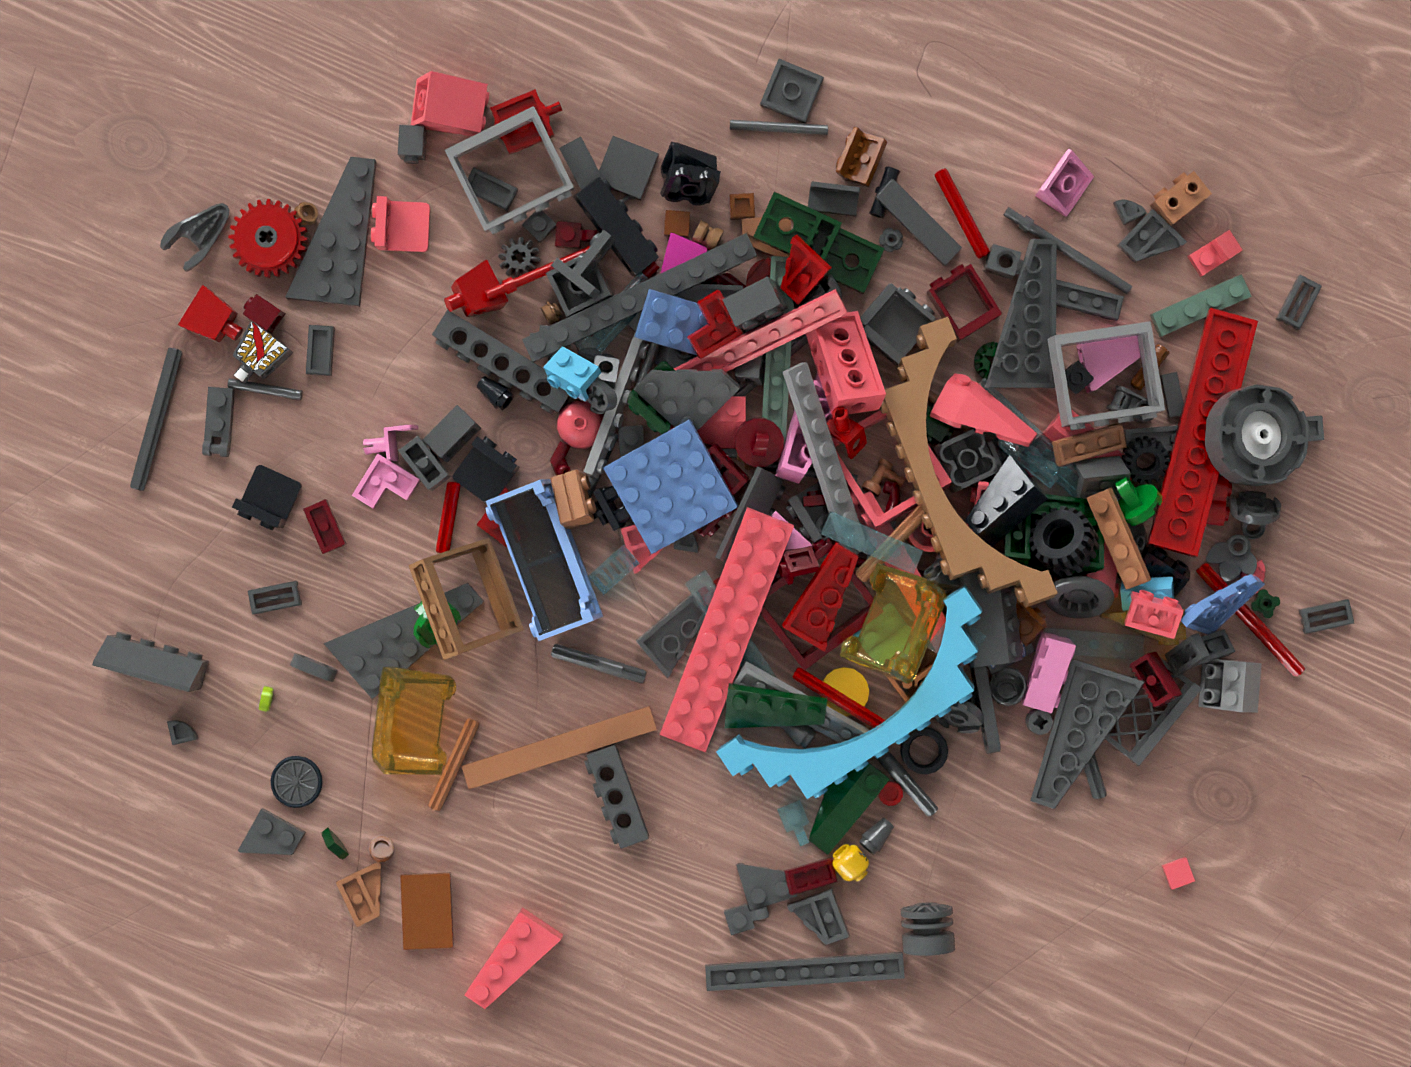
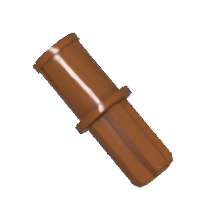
M1157 344L1155 351L1159 368L1170 352L1162 345ZM1142 367L1130 383L1133 388L1139 391L1145 386Z

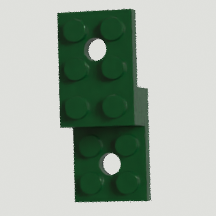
M777 192L773 193L753 236L754 239L790 255L791 239L798 235L832 267L825 277L828 278V274H831L838 283L864 294L885 249L840 228L842 222ZM782 219H789L793 223V229L784 232L780 229L779 222ZM846 256H857L859 264L853 268L848 267L845 263Z

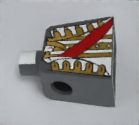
M251 321L233 353V356L242 363L234 373V376L245 384L254 373L265 379L287 360L293 352Z

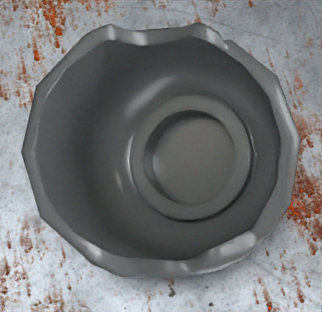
M1005 667L994 673L989 683L992 698L998 704L1004 706H1012L1019 703L1027 691L1025 677L1018 669Z

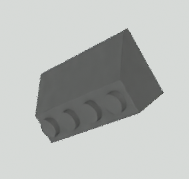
M757 466L715 558L723 562L727 561L747 507L769 516L775 512V509L771 507L774 500L780 501L786 487L782 486L783 479Z
M979 571L960 577V587L966 585L982 608V613L979 614L981 618L970 626L965 623L966 631L978 647V652L975 653L977 657L970 662V668L1022 661L1023 646L1020 641V621L1017 617V597L1014 593V585L987 594L986 589H982L978 582L977 575L980 574Z
M117 632L116 635H107L92 663L96 667L186 692H192L202 688L209 661L202 659L203 655L188 651L186 655L179 653V648L164 645V648L154 646L155 641L141 638L139 642L132 640V635Z

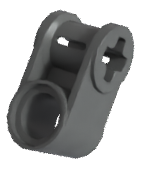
M1117 385L1115 387V396L1106 409L1118 411L1138 408L1140 405H1149L1147 398ZM1133 416V420L1137 423H1147L1154 419L1142 420V416Z

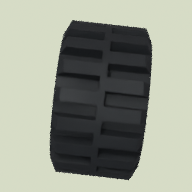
M1061 506L1060 510L1056 508L1050 509L1051 512L1049 514L1044 512L1041 515L1043 518L1041 520L1037 519L1034 522L1036 527L1031 528L1030 534L1033 536L1029 538L1032 552L1051 573L1055 572L1060 576H1063L1064 572L1067 576L1073 575V571L1080 573L1083 571L1082 567L1085 565L1088 567L1091 564L1090 559H1095L1097 555L1094 551L1099 549V543L1097 542L1099 538L1095 532L1096 530L1084 514L1080 511L1078 512L1075 508L1071 507L1068 510L1066 506ZM1066 534H1074L1072 541L1067 546L1061 549H1054L1059 538Z

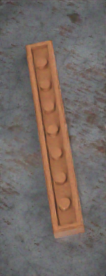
M647 706L480 759L461 767L468 789H472L657 730L651 708Z

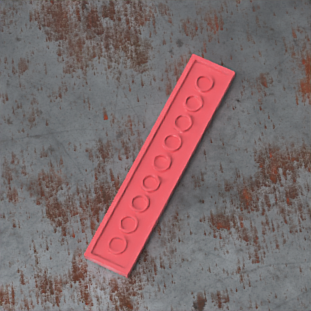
M747 507L661 729V736L706 752L726 702L729 683L733 684L794 528L793 524Z

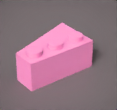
M1044 631L1041 632L1026 681L1027 691L1021 700L1024 706L1049 713L1053 712L1054 707H1058L1061 699L1059 692L1062 684L1066 682L1068 667L1076 647L1071 639Z

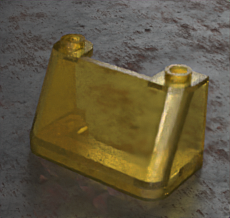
M877 563L875 570L870 575L871 587L876 591V595L859 637L850 636L842 644L840 656L848 661L909 684L914 680L944 607L945 603L943 601L946 594L942 588L927 578Z
M397 667L383 668L372 743L373 761L383 774L442 775V768L446 765L447 761L446 752L439 745L445 700H450L456 692V683L451 676Z

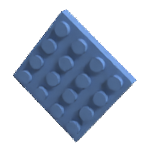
M691 419L603 467L651 554L738 507L735 498Z

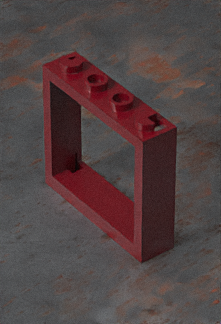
M830 538L825 541L821 539L812 545L817 560L830 552L834 546ZM779 570L776 571L766 598L787 583L785 577L780 576ZM853 571L851 582L869 605L829 634L825 652L813 645L802 654L763 604L760 612L761 616L804 671L884 612L866 585L856 576L855 571Z

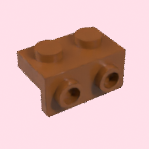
M853 127L852 132L846 138V146L842 156L837 160L836 173L843 180L869 187L887 141L884 138L863 133L858 127Z

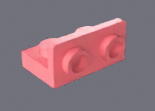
M1140 590L1139 593L1132 591V601L1124 622L1125 626L1174 639L1184 612L1181 605L1178 604L1179 601L1170 597H1164V599L1156 598L1153 593L1145 590Z

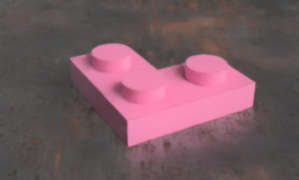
M377 454L352 496L374 509L387 488L405 500H409L420 479L395 463L387 461L382 455Z

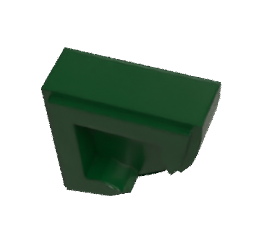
M329 828L321 832L327 848L339 859L343 860L349 855L343 843Z

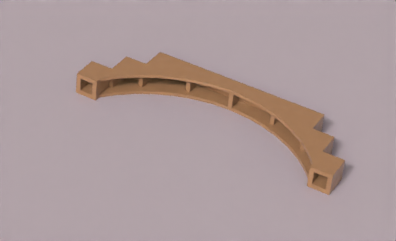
M945 317L920 326L918 335H916V341L920 350H924L901 358L899 367H897V373L901 382L905 381V383L885 389L886 396L880 411L882 414L886 413L889 420L886 423L888 432L891 437L895 436L898 444L895 445L897 455L900 460L904 459L907 467L904 468L905 476L908 482L913 483L916 490L913 491L915 502L918 506H922L925 513L922 514V519L925 527L931 529L933 535L931 543L935 552L939 551L942 561H940V566L943 574L948 575L951 581L979 571L980 574L977 575L978 582L982 589H986L987 594L1016 585V597L1020 603L1023 602L1026 608L1054 598L1058 594L1049 570L1041 572L1024 566L1004 556L975 534L961 519L947 499L936 477L929 454L926 434L928 395L938 364L947 349L954 347L957 340L949 318Z

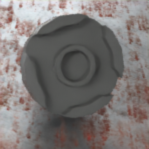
M1245 491L1239 493L1238 498H1234V496L1231 498L1230 513L1234 518L1241 521L1243 534L1248 539L1260 538L1265 532L1266 524L1273 523L1280 517V501L1276 497L1273 500L1266 498V493ZM1249 524L1260 525L1255 531L1246 529Z
M975 690L971 692L973 696L966 702L960 704L958 701L951 705L952 710L940 718L936 715L934 717L936 721L945 728H949V725L957 727V732L971 734L978 732L983 723L984 715L975 706Z

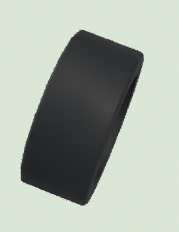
M926 727L921 731H918L916 728L908 733L910 737L901 743L900 747L902 760L907 767L918 774L925 775L935 773L942 768L948 757V746L941 733L930 727ZM929 736L936 741L939 748L938 756L931 764L921 765L914 762L909 752L910 745L917 737Z

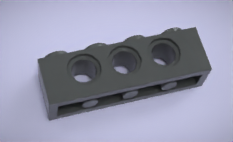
M616 743L588 753V760L584 761L589 775L593 774L595 777L594 791L597 798L602 797L605 806L601 807L605 820L611 821L613 829L610 830V834L614 844L619 843L620 849L649 839V833ZM610 767L614 771V777L610 780L602 778L601 769ZM613 790L620 791L623 796L622 801L619 803L612 802L609 799V793ZM620 814H627L631 818V823L627 826H622L618 823L617 817Z

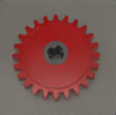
M267 199L266 205L261 200H257L256 207L249 203V210L247 212L243 209L240 210L243 215L241 218L234 217V220L238 222L237 225H230V228L235 232L228 235V238L234 241L229 247L232 250H237L233 257L235 259L241 258L238 264L241 267L247 265L246 271L249 273L255 269V275L258 277L263 272L266 278H270L271 273H274L276 277H280V271L282 270L289 274L288 267L291 265L297 268L296 259L303 260V257L299 255L300 252L307 251L302 246L303 243L309 242V239L303 236L308 230L305 227H300V223L303 220L301 218L296 219V210L289 213L291 206L288 204L282 208V202L279 200L276 201L275 205H273L271 199ZM267 234L273 239L270 243L265 239Z

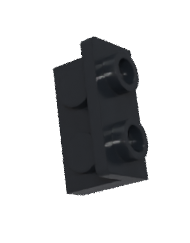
M1148 545L1146 553L1142 557L1151 578L1173 577L1175 599L1190 580V570L1184 562L1180 560L1175 561L1169 557L1164 549Z

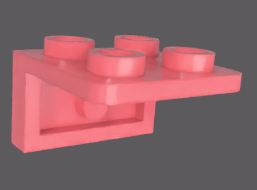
M377 196V203L372 205V217L376 218L375 228L371 229V242L375 243L374 246L378 250L426 252L429 245V204L423 202L390 201L386 196Z

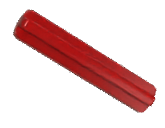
M448 482L446 486L436 545L437 553L450 550L461 487L456 482Z

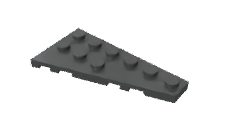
M1031 239L1029 241L985 388H1055L1047 339L1056 335V239Z
M1072 659L1030 801L1052 809L1058 806L1146 681Z

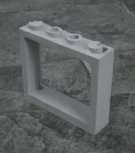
M534 106L445 149L486 233L490 231L492 234L498 233L505 229L504 224L512 220L514 224L527 218L526 213L534 209L538 213L550 207L548 202L558 199L560 202L572 196L571 191L574 190V187ZM533 122L564 185L489 222L458 158Z
M1151 321L1054 335L1047 339L1062 427L1070 426V430L1086 428L1085 424L1093 422L1094 426L1098 427L1109 425V420L1118 419V423L1134 421L1133 416L1142 415V420L1156 418L1158 412L1165 410ZM1137 336L1149 406L1072 417L1061 347Z

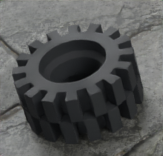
M1143 436V440L1137 437L1135 438L1136 443L1133 444L1132 441L1128 443L1129 449L1124 448L1123 452L1125 455H1122L1121 459L1131 473L1130 477L1133 481L1136 482L1138 480L1139 484L1143 485L1144 481L1147 484H1152V479L1158 482L1160 480L1158 476L1161 474L1164 477L1166 474L1165 469L1168 468V462H1170L1168 452L1156 438L1152 437L1150 440L1148 436ZM1146 452L1154 454L1155 460L1151 466L1147 468L1137 466V459L1141 454Z

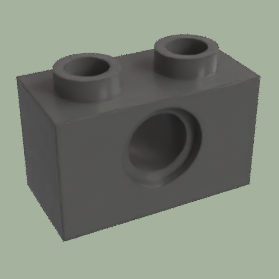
M416 436L398 450L429 491L435 490L452 477L430 447L423 441L422 437Z

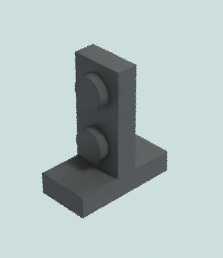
M603 230L601 234L597 233L592 238L590 248L586 253H582L577 257L573 269L559 258H556L551 266L595 300L600 291L586 279L616 240Z
M1224 629L1200 637L1199 633L1191 635L1164 655L1176 677L1195 666L1229 656L1235 652V649Z

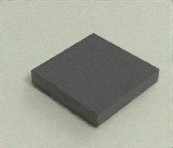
M778 59L760 106L805 124L824 77Z
M612 136L599 172L602 178L610 183L613 190L641 200L659 153Z

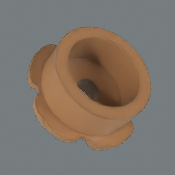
M301 202L299 206L295 207L294 210L297 211L295 217L303 220L300 223L301 225H313L316 222L318 210L315 205L309 202Z
M546 301V305L541 307L546 320L550 325L559 322V317L562 316L560 309L556 303L550 304L549 301Z

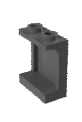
M900 287L864 327L869 344L895 366L900 363L901 358L905 357L917 343L916 335H918L920 326L936 321V318L933 316L935 312L926 304L921 306L915 301L916 296L909 289L905 288L902 290Z

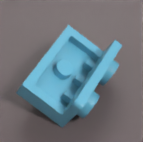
M563 346L543 367L550 385L557 389L560 387L570 397L574 399L579 398L584 402L589 399L586 389L601 374L599 366Z

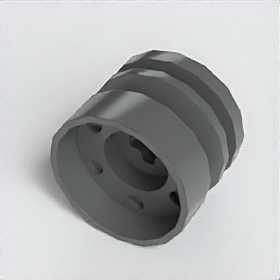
M925 902L900 909L901 916L908 918L901 921L902 927L913 929V931L902 935L903 952L905 954L930 956L955 951L954 933L943 930V928L954 924L953 919L947 917L953 914L952 906Z

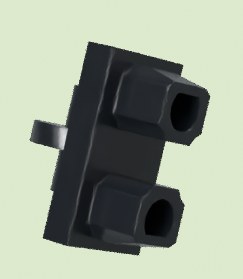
M604 486L593 491L597 502H595L596 513L593 514L594 520L599 518L603 526L610 523L613 531L625 526V522L631 519L625 506L618 509L614 503V500L620 498L614 486Z

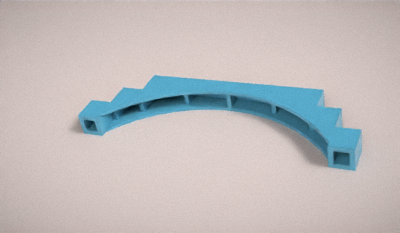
M963 585L944 598L943 602L947 606L946 623L941 646L925 680L913 696L896 713L877 727L860 736L823 747L805 749L778 748L744 740L738 734L720 746L716 751L731 775L734 776L740 773L742 776L753 768L752 764H754L770 788L775 784L778 787L782 786L791 779L789 777L791 775L807 799L813 795L815 798H818L828 790L826 788L833 782L838 785L848 778V772L853 769L857 772L869 764L868 759L873 756L877 758L883 756L889 751L888 746L895 742L899 745L910 737L908 733L916 728L918 731L926 728L931 724L929 721L936 715L940 718L952 710L951 705L958 701L962 704L973 696L971 692L974 691L975 686L959 664L963 663L966 665L977 657L975 653L978 652V647L963 625L966 623L970 626L981 618L979 614L982 613V608L968 587Z

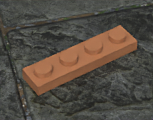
M1112 487L1087 497V501L1125 589L1127 590L1150 581L1151 577Z

